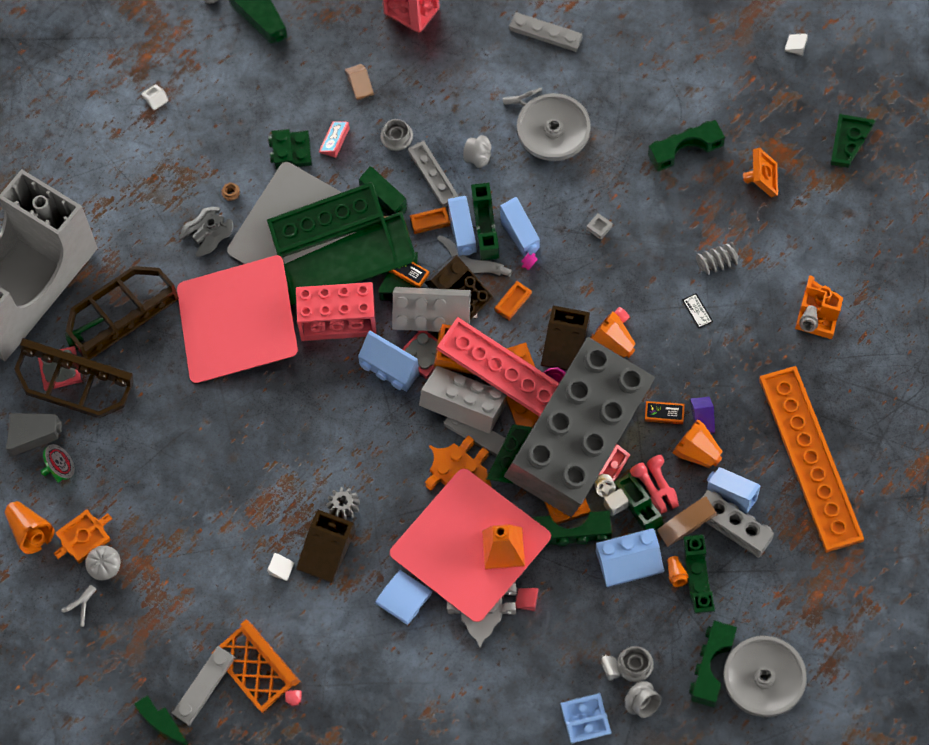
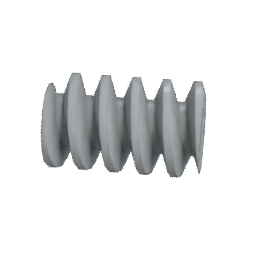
M730 242V245L724 244L723 248L718 246L716 250L710 249L709 253L704 251L702 255L696 254V260L699 269L710 275V269L715 273L717 272V266L724 270V264L729 268L731 267V261L738 265V254L734 243Z

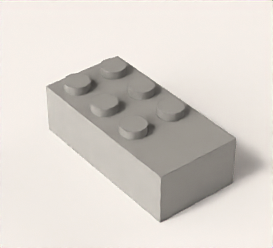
M395 287L393 291L392 329L439 332L442 324L452 326L457 317L470 325L471 290Z
M436 366L421 390L419 406L490 434L505 408L507 395L496 388Z

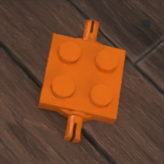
M88 509L55 532L61 540L62 547L53 552V554L59 559L68 552L80 564L87 558L92 549L103 546L111 541L103 526L113 520L112 517L107 513L98 520L92 516Z

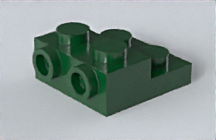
M289 129L271 131L272 136H268L269 147H273V152H270V161L275 164L276 170L284 162H289L297 167L312 166L308 130L290 132Z

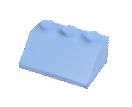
M372 331L368 332L358 355L360 366L366 371L371 370L376 373L379 379L391 382L392 386L396 389H402L407 392L419 376L418 359Z
M654 528L596 543V554L606 587L664 573L660 547Z

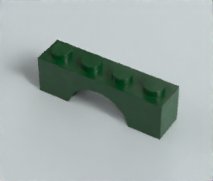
M716 120L706 121L698 127L688 128L680 134H673L667 139L653 142L649 145L648 156L656 171L659 172L674 166L675 155L682 148L696 146L708 153L723 147L725 136Z
M490 183L472 184L471 195L481 261L499 259V245L494 223Z
M610 511L590 512L587 520L581 526L573 529L560 527L553 521L551 516L531 517L551 533V539L545 547L553 544L566 546L569 543L582 545L587 544L589 541L602 542L612 538Z
M715 620L712 627L708 626L705 637L709 639L707 645H702L700 656L703 657L702 663H697L694 673L698 677L696 683H691L689 694H692L691 701L715 708L721 683L713 676L710 663L717 655L731 652L737 627Z

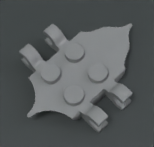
M513 583L504 595L516 596V584ZM501 598L482 621L474 622L447 602L448 614H462L461 621L466 624L469 633L477 640L479 647H481L484 639L492 633L495 625L501 621V614L516 615L515 603L502 604Z

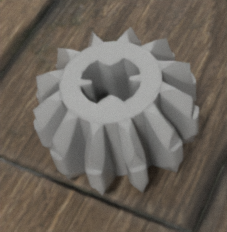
M341 487L340 492L333 490V496H328L329 503L326 505L327 509H330L329 514L340 518L343 517V519L347 520V516L353 518V512H359V507L357 506L360 505V500L357 499L356 492L351 493L350 488L344 492V489ZM343 502H346L347 505L344 504V506H340V503H342L343 505Z

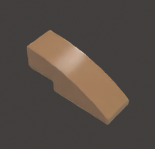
M705 496L673 517L657 531L667 547L700 528L708 520L717 516V513Z

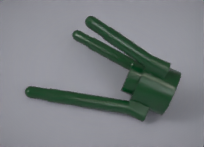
M99 317L73 330L72 333L81 343V341H84L81 332L104 321V318ZM65 333V337L69 347L75 346L77 350V346L67 336V333Z

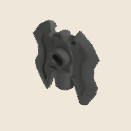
M219 207L202 209L198 217L184 225L179 235L180 240H184L192 235L193 240L198 245L201 244L196 252L197 257L214 251L222 239L231 235L233 221L232 219H227V222L224 223L223 220L225 218L222 215L218 216L216 214L220 212Z

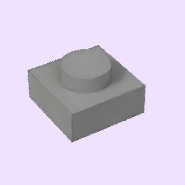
M598 213L586 226V230L602 239L612 228L613 223Z

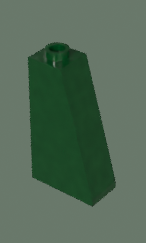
M229 0L230 5L271 44L280 42L288 37L286 27L271 0Z

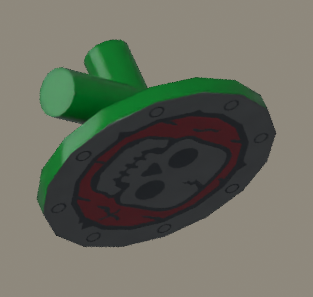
M52 444L47 446L43 453L46 467L41 470V474L47 476L51 473L57 483L71 478L75 467L70 455L58 445Z

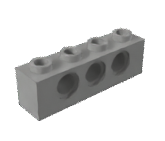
M707 490L703 497L706 496L713 508L720 509L723 513L717 514V516L705 523L760 558L773 539L774 533L772 529L765 524L761 525L755 521L752 515L741 512L735 504L724 501L718 493ZM735 519L739 524L733 525L730 523V520ZM752 530L756 535L750 536L746 532Z

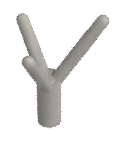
M542 88L531 90L521 96L504 97L503 104L519 103L525 106L527 103L523 102L522 99L542 91Z
M90 585L78 600L61 610L62 613L72 610L81 603L80 627H84L86 602L96 591V588Z

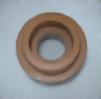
M227 183L222 188V196L228 201L236 200L240 195V189L234 183Z

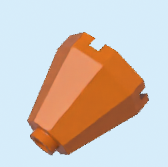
M614 312L607 316L596 329L595 334H592L590 337L623 358H629L636 350L633 348L636 343L620 317Z
M698 419L672 452L678 458L710 468L712 465L716 467L723 458L720 456L722 453L721 448L706 426Z

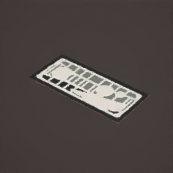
M697 293L682 299L698 328L713 322Z

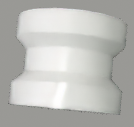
M608 474L599 475L594 482L596 492L603 498L616 490L614 481Z

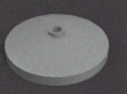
M545 94L532 99L523 107L517 120V134L522 146L533 156L548 161L565 160L576 155L586 145L590 136V118L586 109L572 97L563 94Z
M756 636L741 642L732 650L724 668V684L732 701L743 711L759 717H774L786 713L798 703L806 686V669L799 653L787 642L771 636ZM761 677H765V678H767V681H764L763 679H760V678H761Z

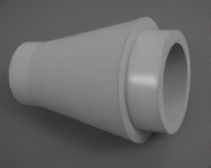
M810 305L806 307V311L799 320L802 330L812 332L818 327L817 308Z

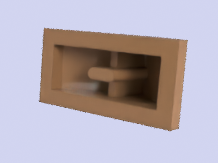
M362 64L345 69L356 100L374 95L367 70Z

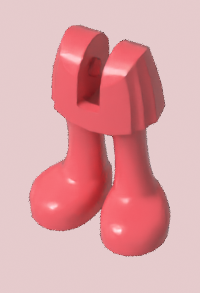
M657 455L648 460L646 465L644 463L636 464L630 469V473L633 477L639 478L643 482L651 496L652 504L660 514L667 512L666 505L662 499L663 496L671 509L678 507L679 504L675 489L669 487L661 472L664 458L662 455ZM648 470L655 478L660 489L659 491L652 483L648 475Z

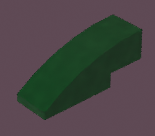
M631 473L614 482L617 490L621 489L628 498V508L643 530L652 528L656 530L664 525L662 515L652 504L650 496Z
M148 695L134 703L143 719L160 735L175 744L188 745L165 707L157 711Z

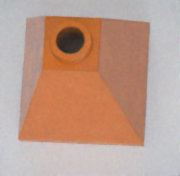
M497 525L482 531L485 570L525 566L522 527Z

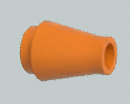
M678 556L668 558L669 582L673 587L684 586L688 582V574L680 563Z

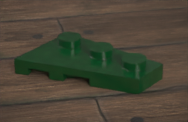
M839 114L830 165L849 168L876 120Z
M515 424L511 426L485 480L515 484L506 479L504 475L531 432L532 427Z

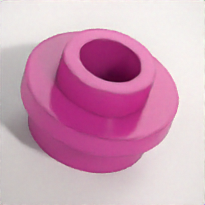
M528 253L522 259L523 265L521 267L529 270L538 260L535 257L536 254L530 255Z

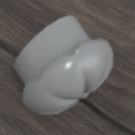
M393 119L384 125L380 138L387 149L401 151L411 144L413 131L404 121Z
M480 135L478 138H469L464 146V161L474 164L477 168L487 165L492 148L489 139L484 135Z
M104 545L98 546L87 555L86 570L94 579L107 580L118 573L121 560L114 548Z
M636 646L623 650L617 660L619 673L625 679L632 682H639L649 677L654 666L650 653L644 648Z
M645 681L638 682L629 690L625 697L626 710L630 714H638L642 718L651 716L661 703V697L654 691V686Z

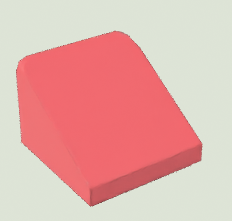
M518 588L516 608L535 611L538 589Z

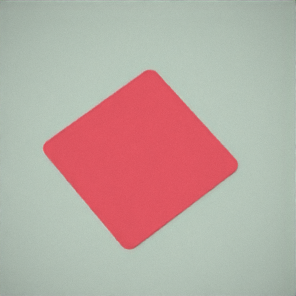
M278 255L183 281L177 286L189 377L193 383L204 382L291 358L297 354L298 346L282 257Z
M461 469L390 549V556L472 621L480 622L550 541L551 533L469 470ZM497 525L522 527L525 566L485 570L482 531Z

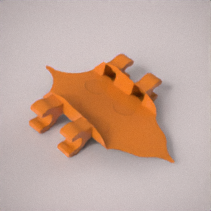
M469 435L460 446L455 443L446 448H435L429 445L434 454V461L430 468L432 476L425 481V487L432 491L439 482L446 486L459 470L467 469L492 488L490 480H485L487 469L481 465L489 457V451L483 447L473 459L466 453L474 445V439Z

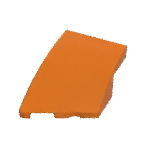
M809 275L795 329L804 331L801 329L799 320L806 311V307L812 305L817 308L818 327L814 331L807 333L832 339L841 311L843 297L831 291L826 285L821 286L814 281L813 276Z

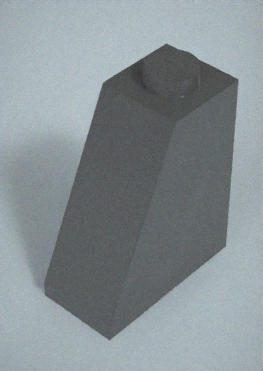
M10 413L6 450L10 456H16L58 440L59 433L62 432V421L59 420L57 414Z

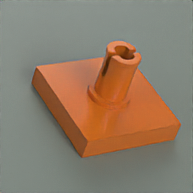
M760 147L753 149V171L743 173L744 181L747 184L754 182L770 197L778 196L777 162Z

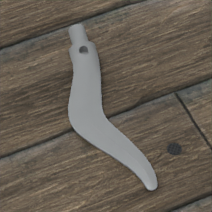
M443 236L437 237L438 241L445 245L452 257L458 256L454 242ZM465 255L458 256L472 273H493L499 276L503 274L509 277L512 274V270L505 268L503 264L473 260Z

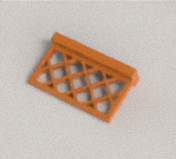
M245 619L240 624L241 627L220 644L219 647L222 649L231 648L233 656L235 655V649H245L244 660H234L227 672L263 713L292 686L295 687L301 681L252 623ZM243 633L246 636V646H236V638ZM249 649L259 652L258 661L248 660ZM234 663H244L243 674H235L233 672ZM248 663L258 664L257 675L247 674ZM261 664H269L271 666V675H260ZM246 678H256L255 689L246 688ZM260 678L270 679L269 690L259 689ZM274 679H282L286 684L280 690H273ZM259 692L269 693L268 701L264 705L258 702Z

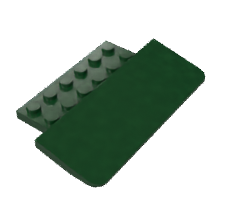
M372 182L267 219L277 255L282 257V259L294 253L346 236L288 263H284L291 306L296 304V287L357 283L408 265L415 259V251L403 213L399 212L384 218Z

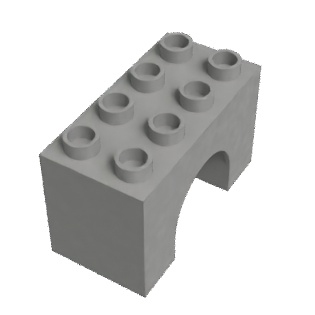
M23 169L19 171L0 194V204L4 211V220L0 231V359L4 362L19 346L22 338L28 335L98 249L83 207Z

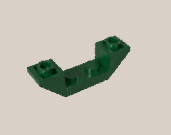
M704 535L685 536V566L694 613L715 612L713 593L710 591L706 566Z

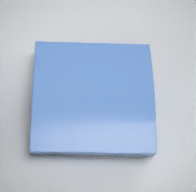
M399 570L379 595L375 604L408 625L419 613L420 607L429 599L432 590Z
M600 693L560 703L571 743L611 734Z

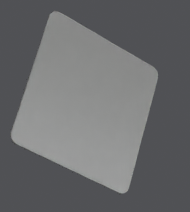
M289 162L282 163L227 248L228 254L243 264L277 255L267 219L342 192ZM346 236L283 257L284 263L286 264Z

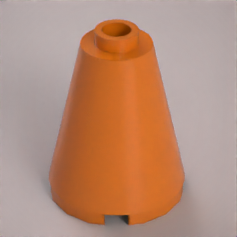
M11 502L7 505L4 513L20 550L25 554H33L42 550L40 546L45 542L47 545L51 542L55 530L50 522L21 502Z

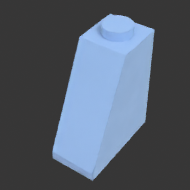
M466 196L448 199L449 220L458 256H468L476 253V241Z
M515 197L500 205L501 224L522 255L526 256L528 253L531 255L537 252L540 248V239L518 198Z
M721 467L716 472L712 471L707 478V489L709 491L716 492L721 495L724 501L735 504L744 514L749 512L758 499L759 484Z

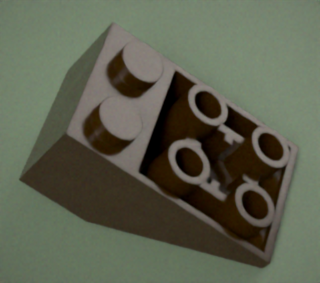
M457 255L450 257L424 282L431 289L471 290L470 320L494 298Z
M552 306L541 366L558 367L565 371L568 370L586 340L590 323V312Z
M317 510L310 525L296 570L333 583L356 532L354 523Z

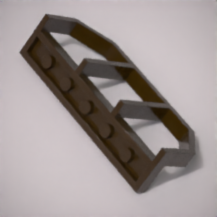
M132 266L71 307L66 326L67 336L77 346L81 357L91 360L178 301L179 298L175 286L160 268ZM134 275L159 276L168 288L161 290L159 294L141 304L124 282ZM119 286L136 305L137 309L131 310L128 315L113 323L95 301ZM91 305L101 318H104L109 327L100 331L91 340L81 344L72 333L76 314Z
M22 338L20 343L21 353L14 371L26 395L96 418H102L124 408L133 385V373ZM25 356H36L46 363H57L46 394L28 388L20 372ZM62 367L65 369H76L84 375L90 374L79 404L51 396ZM95 376L102 381H113L121 387L127 386L122 400L100 411L84 407Z

